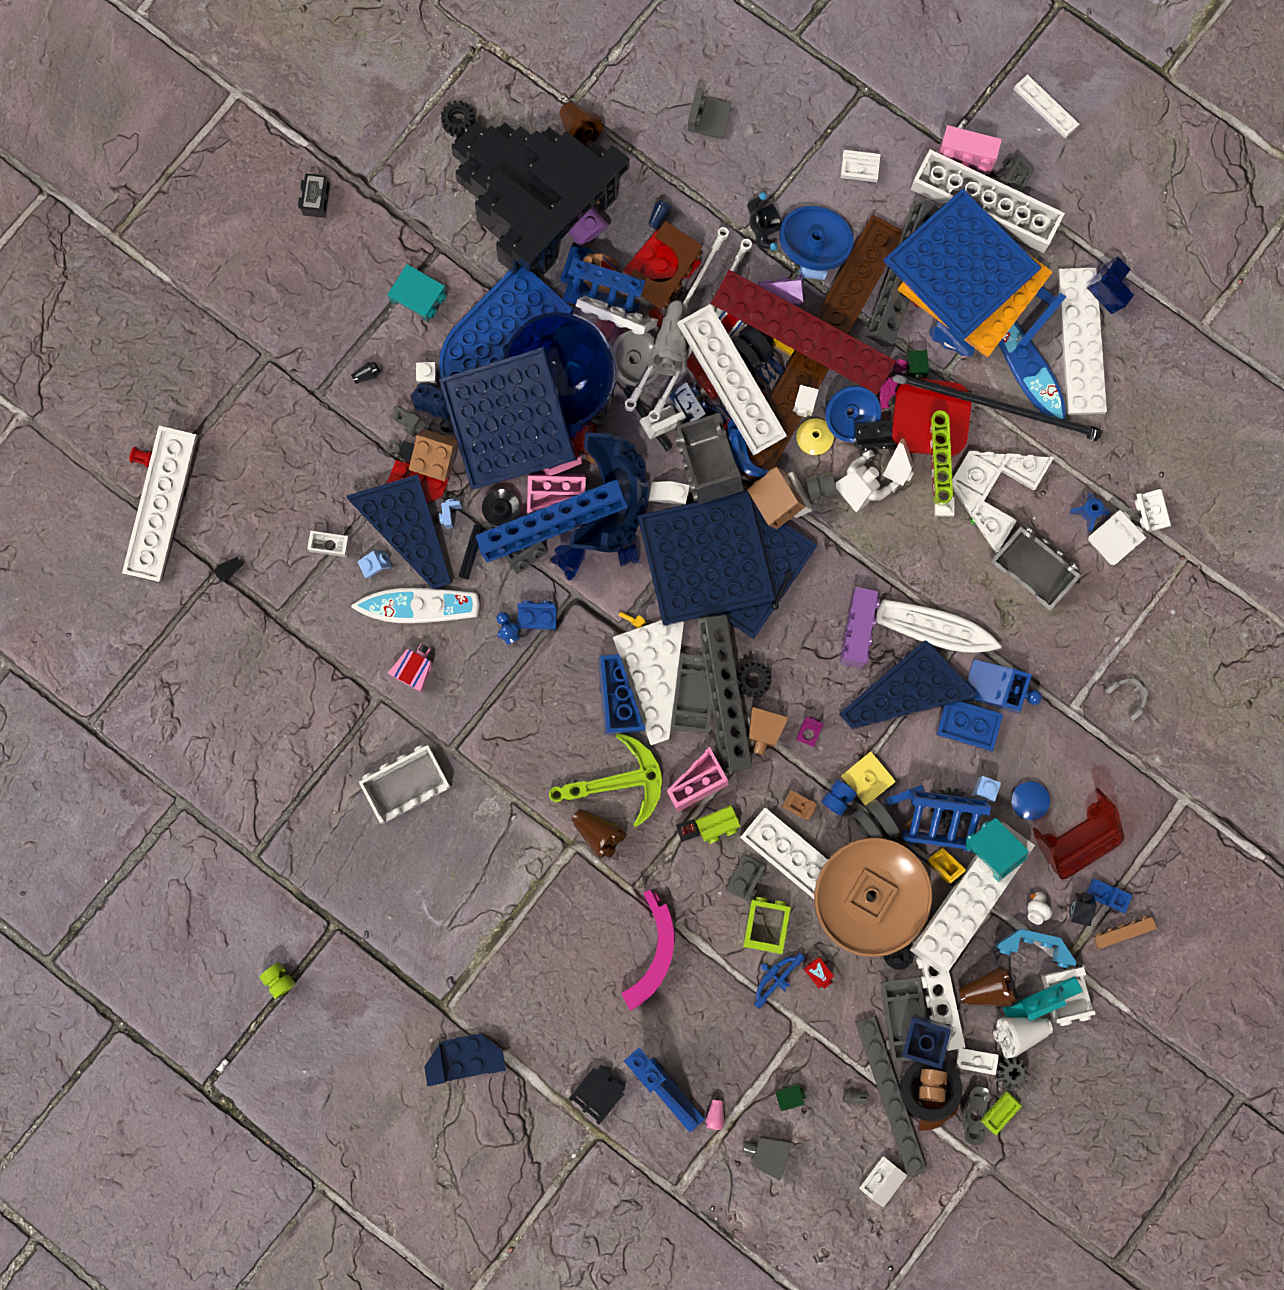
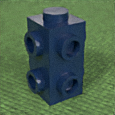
M419 383L410 396L414 407L418 411H425L435 417L440 416L447 419L449 412L443 391L430 384Z

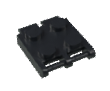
M602 1065L597 1070L593 1068L569 1097V1100L577 1103L584 1113L587 1112L597 1120L596 1123L600 1125L624 1095L622 1090L626 1086L617 1077L609 1081L608 1078L612 1073ZM576 1095H577L582 1101H584L587 1105L585 1106L581 1101H579V1100L576 1098ZM591 1107L595 1112H597L600 1115V1118L595 1113H593L589 1108Z

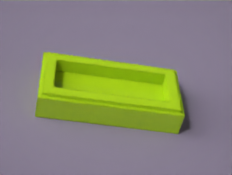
M1006 1091L983 1116L980 1122L996 1136L1022 1105Z

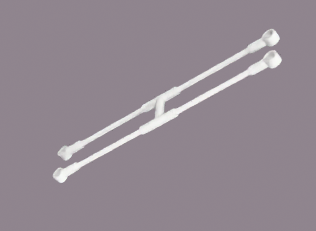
M721 227L718 230L712 250L683 302L686 309L714 254L719 250L722 242L728 238L729 231L725 227ZM724 232L726 235L722 236L720 233ZM743 239L741 241L740 250L736 255L735 262L730 269L731 271L735 272L746 252L750 251L752 246L751 240ZM689 346V348H688V350H687V352H688V353H687V359L689 358V356H690V354H691V352H692V349H691L690 346ZM653 365L648 367L638 387L635 388L631 397L625 401V409L627 411L635 410L636 402L642 392L641 389L649 377ZM676 371L662 398L659 399L654 410L649 413V422L657 423L659 421L660 413L666 403L665 400L674 386L680 371ZM633 403L634 406L628 407L627 404ZM651 415H656L657 419H652Z

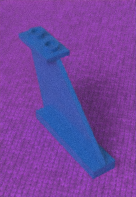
M640 1047L624 1060L651 1093L654 1090L689 1133L705 1120L653 1057L649 1059Z

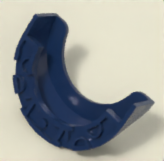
M586 433L584 448L586 453L595 460L599 467L602 485L618 480L628 508L575 529L570 537V548L607 553L617 552L624 545H629L633 541L639 526L638 515L646 514L649 479L645 478L644 469L646 465L642 455L636 452L634 449L635 445L629 440L612 434Z

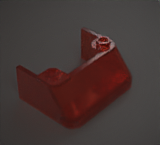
M1099 788L1095 789L1098 801L1088 807L1086 813L1088 819L1058 838L1052 833L1042 835L1036 827L1032 829L1039 849L1054 872L1062 880L1079 872L1118 847L1124 841L1125 836L1117 807Z

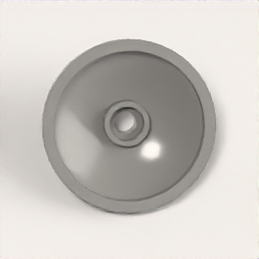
M631 330L626 331L615 340L612 346V368L617 377L627 385L638 387L649 367V356L656 342L655 338L646 332L639 335ZM652 369L644 386L654 381L659 373Z

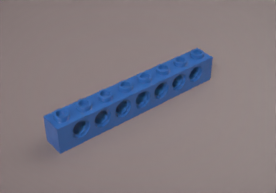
M614 480L476 535L479 550L488 563L628 508L618 480Z

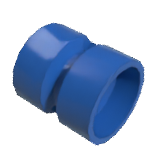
M837 779L830 788L832 792L827 793L821 800V803L837 815L842 816L848 808L847 803H851L857 793Z

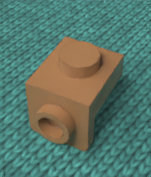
M790 790L782 808L799 818L809 820L815 812L817 803Z

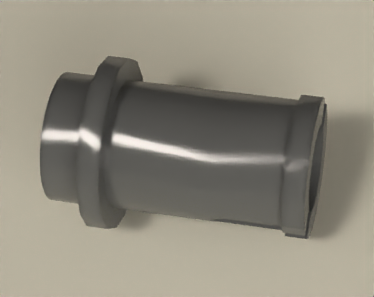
M851 1089L843 1091V1102L847 1105H850V1103L868 1105L869 1099H862L869 1097L868 1092L851 1091Z

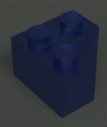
M1119 256L1104 264L1087 287L1110 314L1126 307L1134 296L1130 289L1122 282L1131 269Z

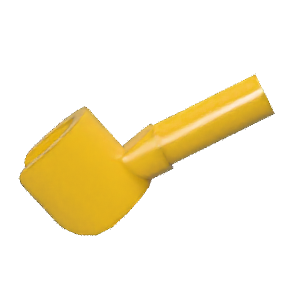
M623 612L619 613L620 617L631 622L637 629L646 624L640 615L634 619Z

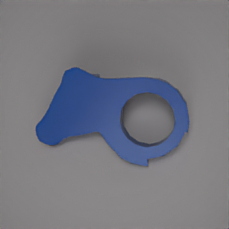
M938 320L936 325L929 331V336L932 337V340L940 343L945 349L956 351L963 358L973 355L974 347L966 341L962 342L949 328Z

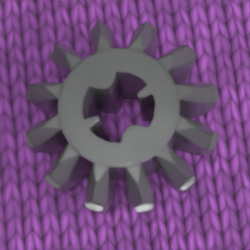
M1004 1057L1005 1064L998 1062V1065L1002 1068L1001 1070H996L997 1074H1001L997 1081H1003L1002 1087L1004 1088L1009 1085L1011 1091H1014L1015 1085L1018 1089H1022L1020 1082L1027 1084L1028 1081L1024 1079V1076L1030 1077V1073L1024 1072L1029 1066L1027 1064L1022 1065L1024 1060L1021 1058L1017 1060L1016 1057H1011L1009 1060ZM1009 1071H1017L1016 1075H1009Z

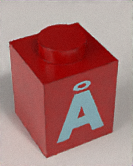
M820 957L815 958L803 968L817 988L823 987L825 989L833 982L831 979L834 975Z

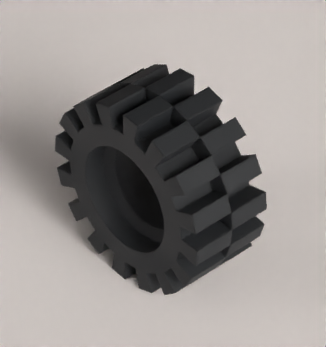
M454 100V104L451 105L449 102L447 103L448 107H443L441 121L447 133L450 132V135L453 137L456 134V137L460 138V134L463 135L466 128L475 123V117L468 103L465 102L463 104L461 100L457 103ZM460 113L465 116V120L461 124L451 122V118L455 114Z
M755 661L754 663L748 662L739 670L737 674L739 679L738 688L743 695L756 698L768 691L772 679L771 673L768 671L769 669L763 666L764 664H759ZM758 673L761 677L760 685L757 687L748 685L746 681L748 674Z

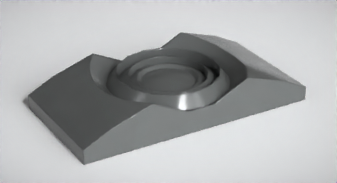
M680 653L670 729L709 734L712 704L704 657Z
M920 977L880 982L892 1062L911 1060L902 1057L911 1019L914 1015L926 1018Z

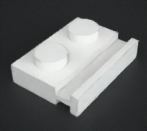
M844 150L840 178L877 182L881 154Z

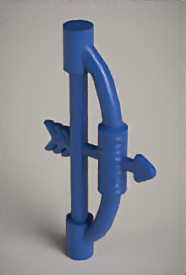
M801 953L797 956L784 958L770 969L768 964H761L762 971L765 970L767 973L762 977L756 992V1002L754 1005L758 1009L766 1003V999L778 986L784 992H786V987L791 986L784 979L805 959ZM792 961L793 963L778 978L775 974L780 970V967ZM774 978L776 982L762 996L761 992L765 984Z

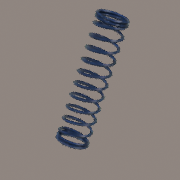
M771 358L767 362L779 375L784 374V370L777 360ZM765 363V367L761 368L765 369L773 380H776L775 376L768 370L767 363ZM760 368V369H759L760 372H756V373L760 374V375L762 376V378L764 379V381H765L768 385H770L769 380L762 374L761 368ZM754 373V377H753L754 380H756V382L758 383V385H759L763 390H765L764 386L760 383V381L757 380V378H756V376H755V373ZM720 400V406L715 405L711 408L713 415L720 413L723 424H725L726 419L716 406L722 409L728 418H731V416L723 408L722 400Z

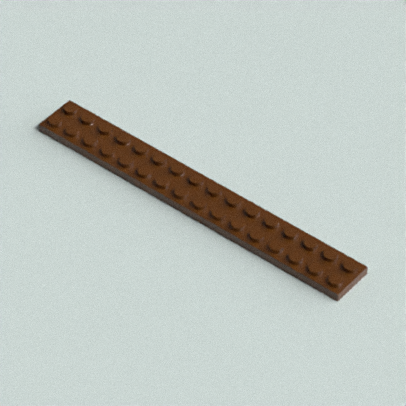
M874 215L871 216L816 314L817 318L849 335L887 266L883 262L884 258L897 248L903 230ZM798 351L795 352L768 401L770 408L787 436L755 455L752 454L746 443L749 460L753 465L764 470L775 468L803 416H799L796 414L797 412L793 411L800 385L819 389L829 368ZM737 466L740 475L753 482L763 478L748 475Z

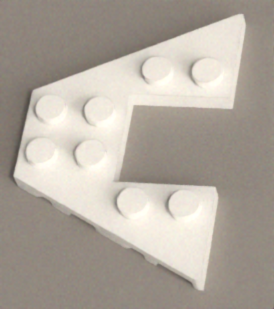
M969 451L953 477L952 485L954 492L996 554L999 552L1017 520L984 502L992 486L1002 472L1034 491L1054 457Z

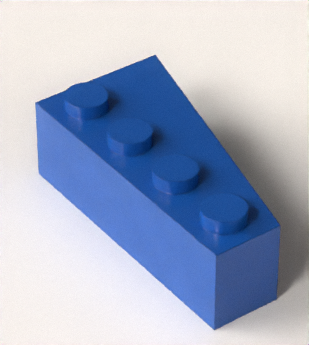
M620 655L600 656L598 658L604 734L613 735L645 731Z

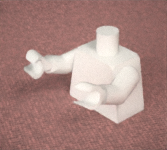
M872 450L867 451L853 461L847 469L848 475L835 483L836 489L855 512L867 506L870 500L880 501L889 495L891 491L894 493L900 485L893 481L888 486L878 490L880 484L875 479L879 475L878 470L875 467L867 469L863 466L866 462L872 461L871 457H876Z

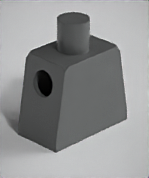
M759 1136L756 1144L745 1141L742 1152L752 1156L751 1165L781 1181L792 1142L784 1139Z

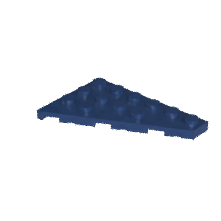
M924 640L839 713V716L851 729H856L973 699L977 696V693L930 643Z

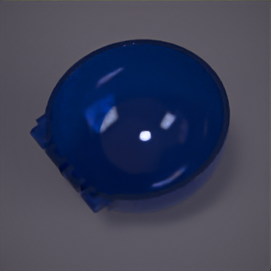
M563 312L542 314L524 323L514 333L506 347L503 360L543 347L546 348L570 436L576 437L578 431H582L583 425L595 418L605 408L613 395L617 381L615 353L604 333L589 320L575 314Z

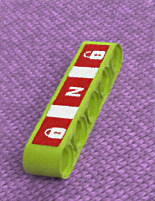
M937 411L929 421L932 491L935 504L945 506L953 498L950 425L948 414L944 411ZM935 417L942 418L943 425L936 424ZM936 436H942L944 443H937ZM938 454L945 457L944 463H940L937 460ZM938 473L945 474V482L938 479ZM939 492L946 493L947 500H941L938 496Z

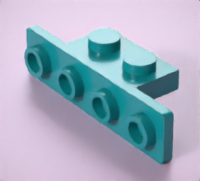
M1074 976L1013 1003V1006L1003 1007V1011L1007 1018H1024L1028 1016L1031 1021L1066 1006V999L1082 993L1083 990Z

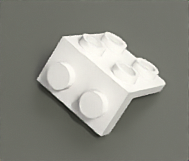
M1121 510L1088 537V541L1110 565L1117 564L1132 549L1146 539L1143 530L1135 526L1131 522L1130 516Z

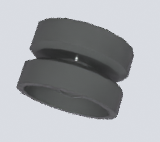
M876 799L866 805L867 812L859 809L852 814L855 823L865 838L885 839L887 837L888 839H893L900 834L891 816Z

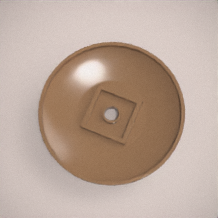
M884 838L858 839L839 848L823 865L814 889L815 911L824 932L844 950L866 957L889 955L911 943L923 929L932 904L931 883L921 861L903 845ZM875 891V899L868 901L866 899L867 892Z

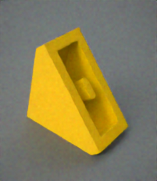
M943 847L928 859L945 883H952L966 871Z

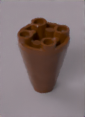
M579 809L571 819L583 839L600 859L612 857L616 851L615 847L617 844L621 843L627 836L624 828L619 824L587 810Z
M1003 966L998 967L963 985V988H959L962 1004L1013 1006V1002H1016L1014 990L1009 988L1008 983L1012 982L1009 970L1007 971V968L1004 969Z

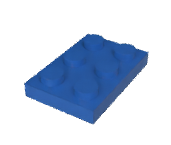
M964 702L946 705L943 707L936 735L992 752L1003 714Z

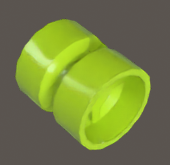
M280 962L272 965L258 977L264 986L270 987L269 992L274 999L281 997L296 984L290 975L285 974L286 969Z

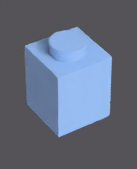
M981 776L977 780L972 796L990 803L994 802L1001 783Z

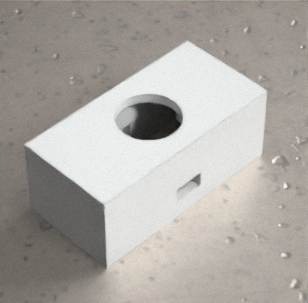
M310 531L307 549L312 553L348 557L351 539L344 535ZM329 540H333L336 544L335 549L332 551L325 549V543Z

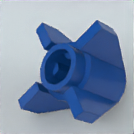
M1088 493L1087 502L1082 507L1071 509L1070 514H1081L1088 521L1087 531L1091 532L1095 520L1100 515H1109L1110 510L1104 507L1103 503L1096 499L1093 493Z

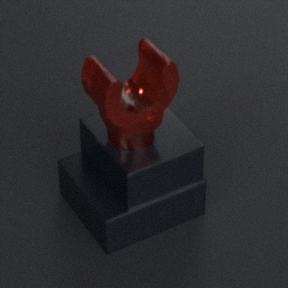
M694 819L676 825L681 842L700 836Z

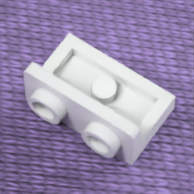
M1162 489L1145 494H1137L1138 499L1135 500L1137 510H1141L1142 517L1140 518L1142 529L1145 528L1146 531L1153 532L1172 526Z

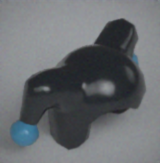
M761 192L758 197L747 204L750 214L749 223L755 233L758 247L775 251L778 245L775 242H767V237L780 231L781 221L774 204L758 206L762 200L767 199V194Z

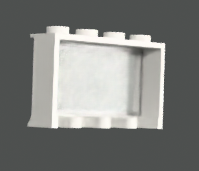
M424 744L416 747L414 753L410 755L406 753L399 756L397 762L391 765L390 763L384 764L379 768L380 771L374 774L370 772L362 777L363 780L359 781L381 824L451 788L429 745L424 746Z

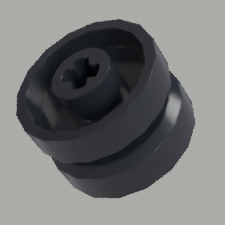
M746 325L739 332L740 337L734 336L731 340L750 373L754 374L762 367L761 362L767 363L773 358L774 351L757 329Z

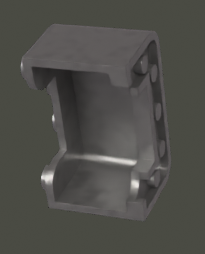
M720 413L676 426L678 433L674 435L680 455L684 454L685 459H682L684 469L689 470L690 474L687 475V479L695 502L698 501L699 504L743 492L741 476L735 464Z

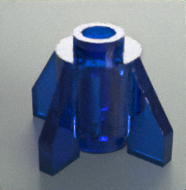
M559 545L554 549L556 555L550 561L553 564H558L560 569L564 571L566 579L570 581L575 577L582 561L585 560V552L583 549L570 548V545Z

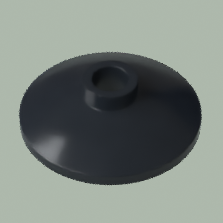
M494 490L483 500V516L494 526H500L516 520L519 515V501L508 490ZM502 506L505 510L504 512H499L498 508Z

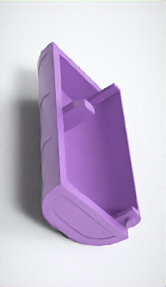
M593 206L568 233L579 247H583L610 228V226Z

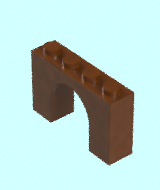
M667 221L663 223L655 239L670 248L677 256L678 270L674 277L665 282H655L636 269H633L630 274L632 277L646 281L641 298L659 310H662L663 307L667 309L672 301L670 298L673 291L675 293L678 292L682 286L681 279L683 276L688 277L693 269L690 265L694 260L698 261L703 254V251H701L703 246Z

